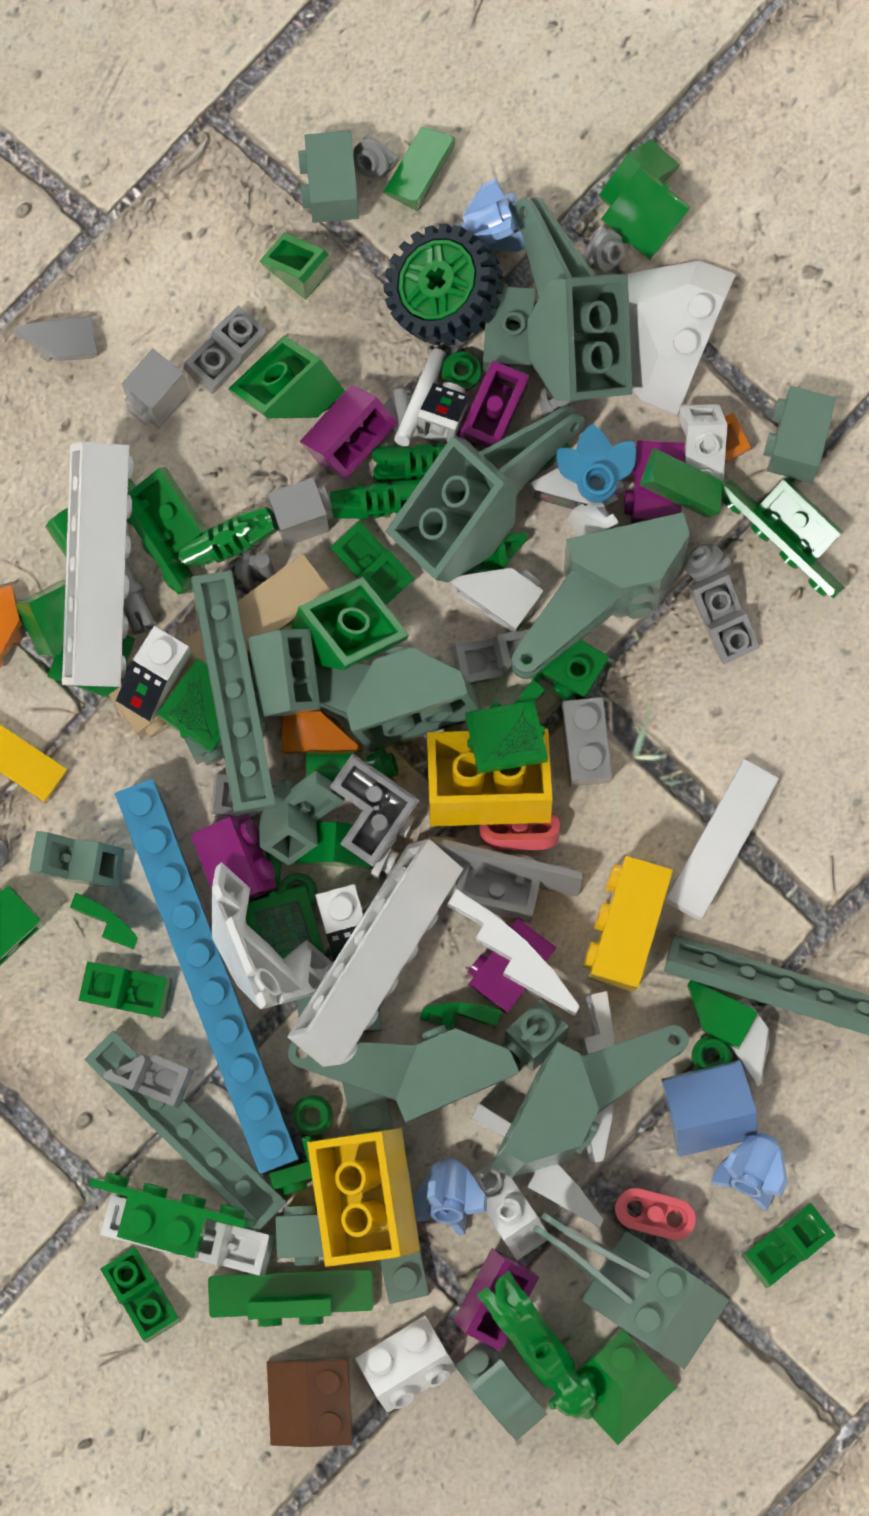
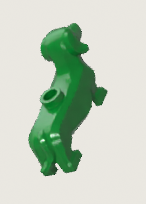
M508 1271L498 1278L495 1284L496 1295L486 1287L477 1294L478 1298L491 1313L501 1330L512 1341L541 1384L551 1388L556 1393L548 1402L549 1408L551 1410L557 1409L568 1417L591 1419L594 1416L593 1408L596 1405V1390L593 1384L594 1374L586 1372L578 1377L572 1357L541 1318L530 1298L522 1291L519 1284Z

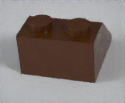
M349 1357L267 1361L271 1446L324 1447L352 1445L353 1430Z

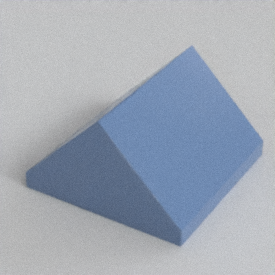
M740 1060L661 1079L678 1157L744 1142L747 1136H756L757 1111Z

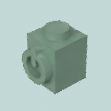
M540 998L505 1030V1048L510 1050L516 1064L519 1066L525 1064L533 1072L557 1042L563 1044L567 1041L569 1026Z
M316 1205L283 1207V1216H276L277 1258H294L295 1266L319 1264V1257H323L324 1254Z

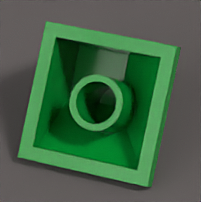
M285 335L228 388L234 396L266 418H317L323 412L329 410L336 402V399L345 392L321 358Z
M364 577L300 605L291 628L310 629L314 663L339 670H345L407 640L409 637L407 631Z
M621 1327L575 1369L578 1377L586 1372L594 1374L593 1384L596 1390V1405L593 1408L594 1416L592 1418L617 1445L677 1388Z

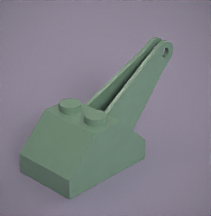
M539 197L519 199L515 205V218L524 240L539 300L528 318L529 360L556 401H577L632 395L628 274L595 276L544 200Z
M567 404L480 452L466 439L452 435L385 532L435 580L449 583L493 555L515 524L516 494L557 453V449L562 448L582 430L585 418L580 413H576V410L571 405Z
M684 512L566 539L564 560L566 578L514 651L512 656V670L514 674L522 679L535 677L542 669L612 615L617 618L629 616L631 619H638L649 615L652 610H656L685 564L690 532ZM528 660L531 663L526 665L522 661Z
M407 647L392 648L386 651L383 657L374 659L371 665L358 663L345 670L315 664L320 707L348 719L352 733L370 752H374L376 748H386L426 735L427 732H436L466 722L465 712L482 710L477 692L461 671L413 647L408 649Z
M445 1025L423 1033L422 1038L424 1042L417 1045L357 1042L358 1049L355 1055L348 1062L340 1065L322 1067L309 1055L304 1059H300L297 1057V1050L300 1047L294 1042L289 1045L287 1052L290 1062L299 1068L396 1100L405 1123L519 1074L509 1049L456 1028L447 1031Z
M671 1025L584 1056L557 1042L543 1059L490 1167L512 1178L565 1162L575 1152L581 1154L585 1146L588 1147L598 1131L599 1124L594 1122L596 1115L670 1060L680 1055L688 1046L689 1038L686 1031L680 1026ZM669 1038H673L676 1041V1045H672L669 1042Z
M544 1212L541 1218L573 1240L606 1257L600 1269L597 1270L569 1246L539 1226L535 1225L533 1231L548 1240L592 1279L580 1299L685 1370L729 1302V1299L625 1230L613 1249L558 1222Z

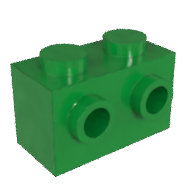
M580 640L542 669L535 677L530 678V680L538 683L540 679H543L553 685L552 692L565 701L585 699L607 664L609 656ZM528 660L522 661L526 665L531 663Z

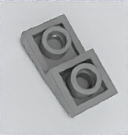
M238 305L212 330L211 338L185 361L183 369L213 394L253 352L266 336L268 330Z
M722 571L689 586L703 624L723 664L759 649L747 613L741 608L727 572Z

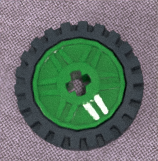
M439 224V229L431 225L424 228L425 235L418 231L410 235L413 240L411 245L406 241L402 242L399 246L403 251L401 256L393 254L390 262L395 267L394 269H386L385 277L390 283L384 284V293L389 297L385 299V302L392 311L390 314L394 320L411 335L432 345L440 346L443 343L446 346L455 345V339L460 342L469 340L468 332L470 331L476 335L483 329L479 323L482 320L489 324L494 317L489 313L490 308L498 310L501 302L496 297V294H503L504 286L499 281L503 279V272L498 266L500 262L497 256L479 237L469 230L457 225L451 227L448 224Z

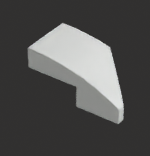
M591 502L586 506L581 504L574 508L567 518L576 536L617 528L619 523L613 514H608L602 502Z
M746 997L738 1000V1002L755 1010ZM759 1014L754 1019L739 1050L730 1046L756 1086L763 1082L766 1054L770 1046L768 1038L769 1029Z

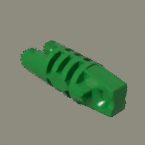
M432 443L426 445L415 444L413 448H410L409 445L375 447L372 451L374 462H376V467L373 470L374 478L377 481L409 480L411 476L422 479L446 444L437 443V447L432 446Z
M422 479L393 481V485H389L387 482L379 484L370 483V486L366 488L365 484H359L356 487L330 492V503L333 519L367 520L369 515L374 516V519L391 517L392 513L397 515Z
M267 507L239 514L205 530L202 536L191 540L189 544L186 543L179 549L178 559H181V563H185V565H194L195 567L205 566V564L209 565L215 561L218 563L223 562L256 546L278 531L279 527L271 508Z

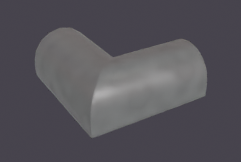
M354 753L330 786L332 790L363 810L340 844L374 867L420 799Z

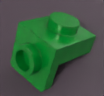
M311 1136L302 1138L308 1162L269 1173L273 1190L283 1188L284 1195L308 1188L306 1180L312 1178L307 1142L312 1141Z

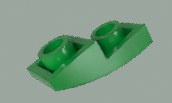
M136 1247L100 1268L117 1300L124 1306L145 1343H148L181 1322L167 1295Z

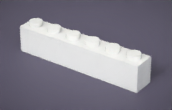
M96 442L70 444L62 685L121 687V679L126 674V658L122 655V639L126 638L128 621L127 617L123 615L124 599L127 598L129 593V579L125 575V559L129 557L131 549L130 537L126 535V521L130 518L132 512V499L130 495H127L128 479L132 476L134 465L133 458L129 455V445Z
M425 839L407 845L287 1036L322 1067L344 1064L355 1055L358 1049L357 1041L363 1031L368 1029L377 1019L379 1005L384 997H387L396 988L399 982L397 976L403 966L409 963L417 954V944L422 935L436 923L438 919V914L436 913L443 901L447 900L456 890V880L463 868L433 841Z

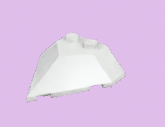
M701 260L628 273L632 390L640 402L677 417L680 405H682L698 363L736 274Z
M221 862L216 866L212 886V939L236 985L260 1010L313 996L333 963L308 940L294 949L285 959H282L265 940L245 923L250 888Z

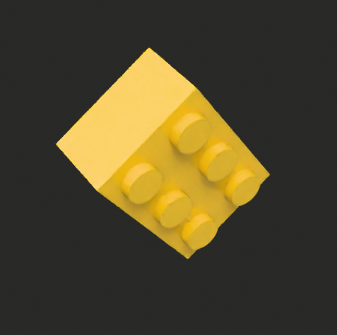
M545 729V735L543 736L548 762L480 774L477 772L473 750L467 746V740L470 738L468 731L427 732L430 826L551 823L552 784L548 729Z
M625 856L620 865L614 863L605 887L606 891L612 892L609 904L603 902L600 905L593 928L600 930L597 943L591 941L588 945L582 965L583 968L589 969L586 979L632 993L639 988L673 872L672 869L629 856Z
M402 1128L307 1142L325 1267L403 1257L420 1251Z

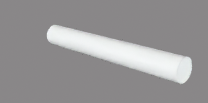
M432 349L394 438L395 442L400 446H408L417 427V416L432 384L435 383L446 357L445 352L441 349Z

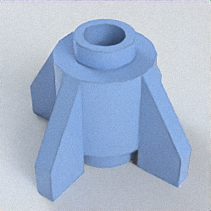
M497 178L482 184L464 211V222L460 223V226L479 237L491 250L519 252L526 249L519 224L515 218V205L517 203L515 193L511 192L505 195Z
M757 1133L756 1136H747L744 1142L734 1149L729 1157L717 1167L711 1182L716 1186L728 1188L733 1186L739 1192L751 1196L761 1209L768 1210L774 1195L782 1196L788 1183L784 1153L778 1146L779 1142L772 1136L764 1133Z
M443 1159L437 1164L432 1165L429 1168V1174L412 1198L416 1222L428 1221L429 1216H431L437 1222L451 1223V1227L458 1235L466 1234V1214L470 1215L487 1211V1196L469 1169L455 1159Z

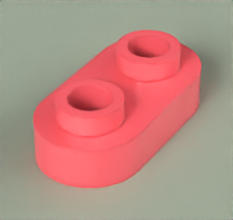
M551 813V823L480 825V839L482 843L495 850H545L553 847L560 838V820L554 813Z
M630 1188L620 1193L614 1204V1213L617 1220L629 1229L671 1240H680L687 1237L695 1227L696 1216L693 1208L686 1201L639 1188ZM634 1200L638 1201L642 1206L641 1213L635 1217L630 1216L627 1212V1205ZM671 1211H677L681 1215V1222L676 1227H671L666 1220L667 1215Z

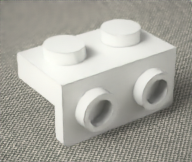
M426 1316L421 1317L355 1358L376 1398L387 1412L407 1406L413 1401L414 1396L429 1387L441 1385L449 1378L450 1374L457 1370Z

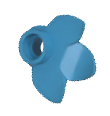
M594 424L589 425L581 434L576 449H557V466L562 476L576 483L581 496L594 503L604 502L613 496L617 482L631 474L636 460V448L633 441L621 442L611 447L607 437ZM593 478H600L604 482V487L599 490L593 489L589 481Z

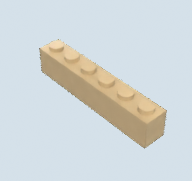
M304 554L237 601L249 667L251 666L248 637L277 630L291 629L300 605L331 592ZM200 629L182 641V643L189 646L193 655L161 707L197 658L206 664ZM121 687L109 694L114 704L140 739L147 734L150 738L155 737L169 726V724L156 715L150 723L116 703Z

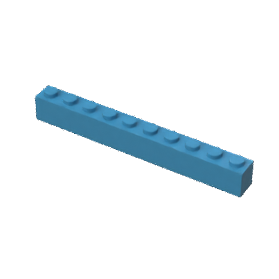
M149 779L115 793L116 799L259 1174L299 1160V1154L230 974L212 939V927L157 784L153 779Z

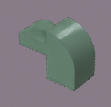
M314 771L296 785L285 780L273 792L275 808L262 811L259 823L260 848L288 866L318 846L316 821L345 802V798L332 790L330 786L333 782L317 771Z
M36 831L29 871L42 874L43 877L61 881L118 888L125 849L102 842L76 840L50 832Z
M482 1342L455 1365L477 1397L516 1441L547 1415V1412L493 1347Z

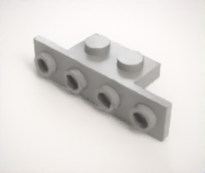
M426 836V839L433 841L463 868L458 877L456 889L496 915L513 919L518 918L521 921L531 923L539 888L578 897L584 873L576 871L569 865H551L538 862L533 857L524 854L513 856L500 853L486 845L471 846L458 843L449 836Z

